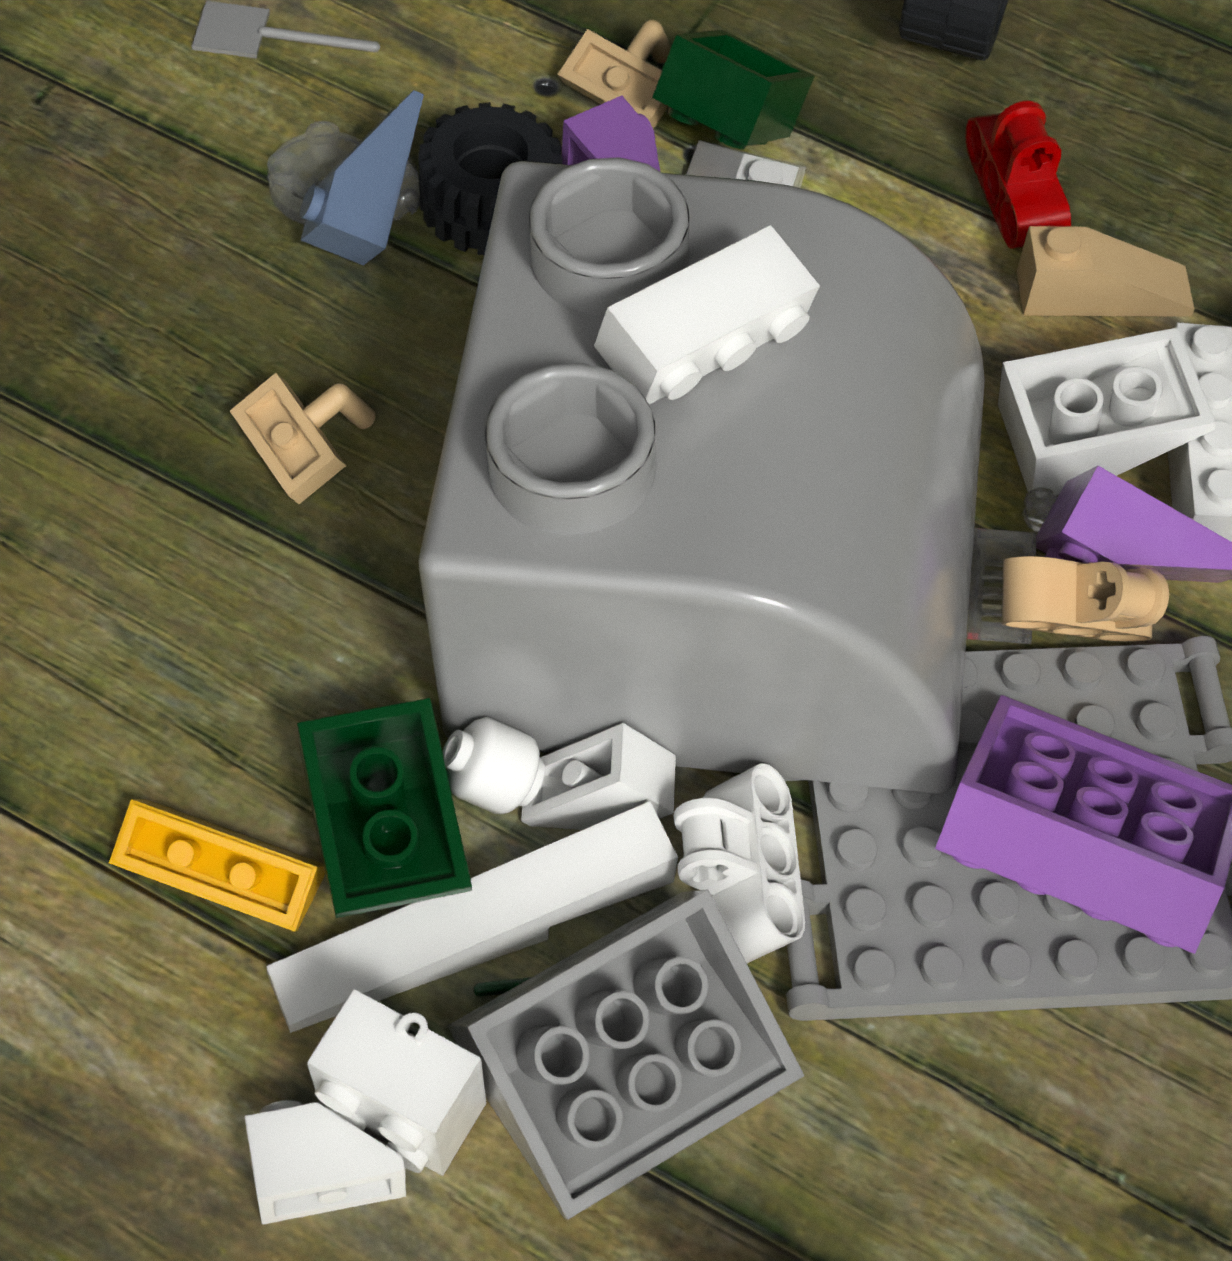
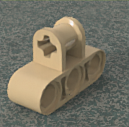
M1035 556L1011 557L1003 561L1002 625L1105 641H1146L1152 639V625L1163 617L1168 607V583L1164 575L1157 570L1146 568L1125 570L1119 564L1111 562L1081 563Z

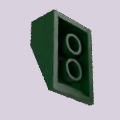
M430 698L297 723L300 754L336 918L472 891V883Z

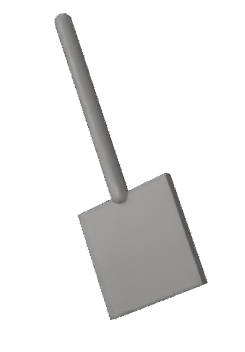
M207 0L192 43V50L256 59L263 37L368 52H378L380 50V44L376 41L267 27L270 9Z

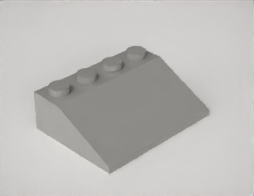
M708 889L677 894L447 1025L458 1046L481 1058L486 1099L556 1208L566 1220L805 1076Z

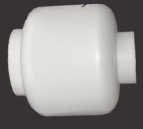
M489 717L474 720L463 731L459 729L454 731L448 738L442 752L451 792L459 799L495 814L509 813L518 806L522 807L529 804L536 796L545 773L544 760L540 758L536 740L522 731Z

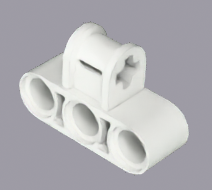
M760 763L706 791L703 798L690 800L677 807L673 814L676 829L682 832L684 858L678 864L679 878L691 887L699 890H709L746 963L800 939L805 931V915L792 799L789 788L779 772L768 764Z

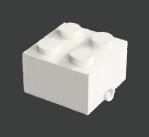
M355 989L307 1062L319 1104L366 1134L386 1144L388 1148L403 1157L404 1167L415 1173H421L425 1166L443 1176L486 1105L480 1057L429 1030L427 1022L422 1015L409 1013L403 1016ZM411 1022L418 1023L420 1026L416 1036L408 1033L412 1025Z

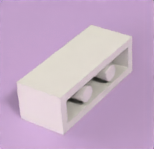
M770 225L607 307L594 347L615 373L639 389L649 405L665 396L669 400H675L692 390L699 383L702 376L720 367L724 371L735 369L744 363L757 347L772 339H775L777 343H783L798 334L810 319L807 312L820 285Z

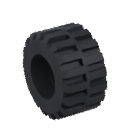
M491 102L478 103V108L472 109L465 105L456 108L455 115L453 116L444 114L436 120V127H429L423 135V144H420L419 205L420 210L423 211V220L427 227H435V236L443 242L453 240L454 248L466 252L469 248L477 249V255H485L501 176L505 168L511 163L519 161L550 164L563 163V156H561L562 147L559 139L552 137L553 129L546 122L536 123L537 115L527 110L519 113L515 111V106L503 104L502 107H491Z

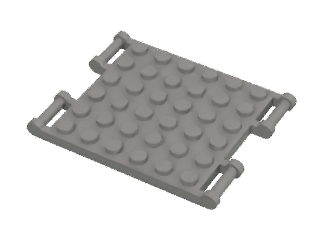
M1198 636L1178 644L966 651L957 778L950 790L944 793H926L831 781L808 780L822 884L812 885L809 881L801 880L805 931L800 939L787 945L792 989L786 994L789 1016L795 1020L811 1021L1232 999V913L1228 896H1232V866L1229 868L1223 893L1194 954L1179 947L1159 945L1150 940L1144 933L1112 920L1103 921L1095 919L1084 913L1080 907L1048 894L1039 895L1028 892L1011 879L983 868L974 869L964 866L951 855L935 849L960 781L1000 695L1195 771H1198L1197 764H1220L1232 761V728L1216 665L1220 662L1216 640L1209 636ZM1175 672H1191L1205 730L1204 735H1190ZM783 778L785 781H800V780H802V779ZM826 914L836 989H826L819 985L810 915Z

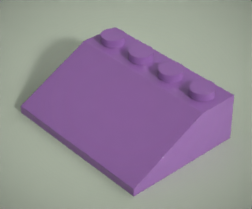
M1000 695L960 781L935 849L951 855L964 866L974 869L983 868L1011 879L1028 892L1039 895L1048 894L1080 907L1084 913L1095 919L1103 921L1112 920L1142 932L1159 945L1179 947L1195 954L1225 888L1232 860V785Z

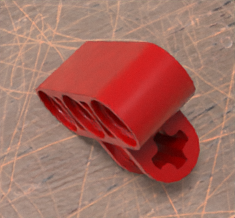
M1034 101L1014 103L1005 108L1001 113L971 117L966 124L965 139L969 159L1003 240L1010 249L1024 247L1029 226L1071 227V212L1068 200L1056 175L1061 159V148L1056 139L1048 135L1045 129L1046 114L1041 105Z

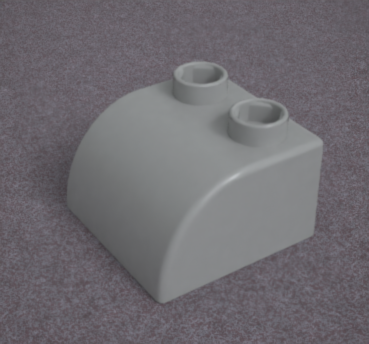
M620 157L588 159L575 165L519 161L508 165L501 176L419 555L420 579L441 719L446 737L449 738L458 729L463 731L474 720L489 717L531 736L536 740L539 752L552 753L616 725L625 723L675 754V766L742 773L760 763H764L776 769L783 778L821 782L831 781L926 793H944L950 790L957 778L985 377L982 352L970 315L950 281L930 258L904 235L880 219L848 203L821 193L790 185L754 180L661 173L646 163ZM771 225L820 285L807 312L810 319L806 326L794 337L783 343H777L775 339H772L757 347L754 353L735 369L724 371L720 367L702 376L699 383L682 397L669 400L665 396L649 405L639 389L615 373L594 347L607 307Z

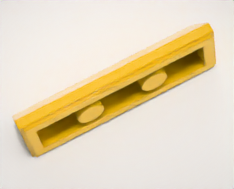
M131 799L109 861L112 865L294 932L298 931L325 875L323 863L146 799Z

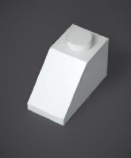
M621 723L540 757L544 760L545 764L543 781L533 800L526 806H522L521 821L533 827L584 830L651 801L659 819L673 814L676 755L625 723Z
M293 1100L278 1101L263 1107L257 1114L245 1116L262 1225L406 1197L403 1157L318 1102L302 1105L300 1102Z

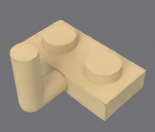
M648 20L643 24L627 50L587 29L559 71L558 76L562 83L599 104L622 95L638 114L641 113L647 117L654 129L669 106L652 98L662 70L649 64L646 60L651 53L656 62L665 63L671 45L662 25L656 20Z
M277 373L273 374L230 410V413L287 495L298 504H301L346 467V464L320 427L338 412L359 429L369 428L374 423L376 417L374 410L342 383L332 385L307 407H304L289 384Z

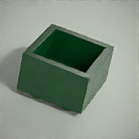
M724 30L677 34L652 98L669 106L667 113L674 119L689 125H698L700 122L716 130L714 137L721 143L743 150L746 146L755 144L766 145L769 141L791 136L815 76Z

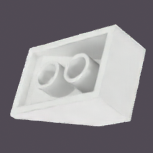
M1178 327L1003 362L998 406L1031 500L1059 495L1066 481L1096 466H1100L1117 476L1215 429L1216 421Z

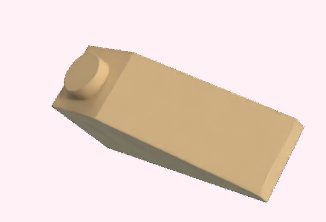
M1029 226L1016 271L1023 316L1192 317L1195 309L1185 265L1088 227Z

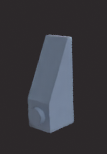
M413 90L317 186L311 185L300 208V217L306 220L301 241L363 266L386 249L424 94Z

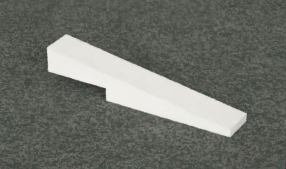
M651 801L470 878L472 891L407 905L266 966L267 974L291 1033L337 1016L354 989L379 1001L548 940L549 927L673 883L678 856Z

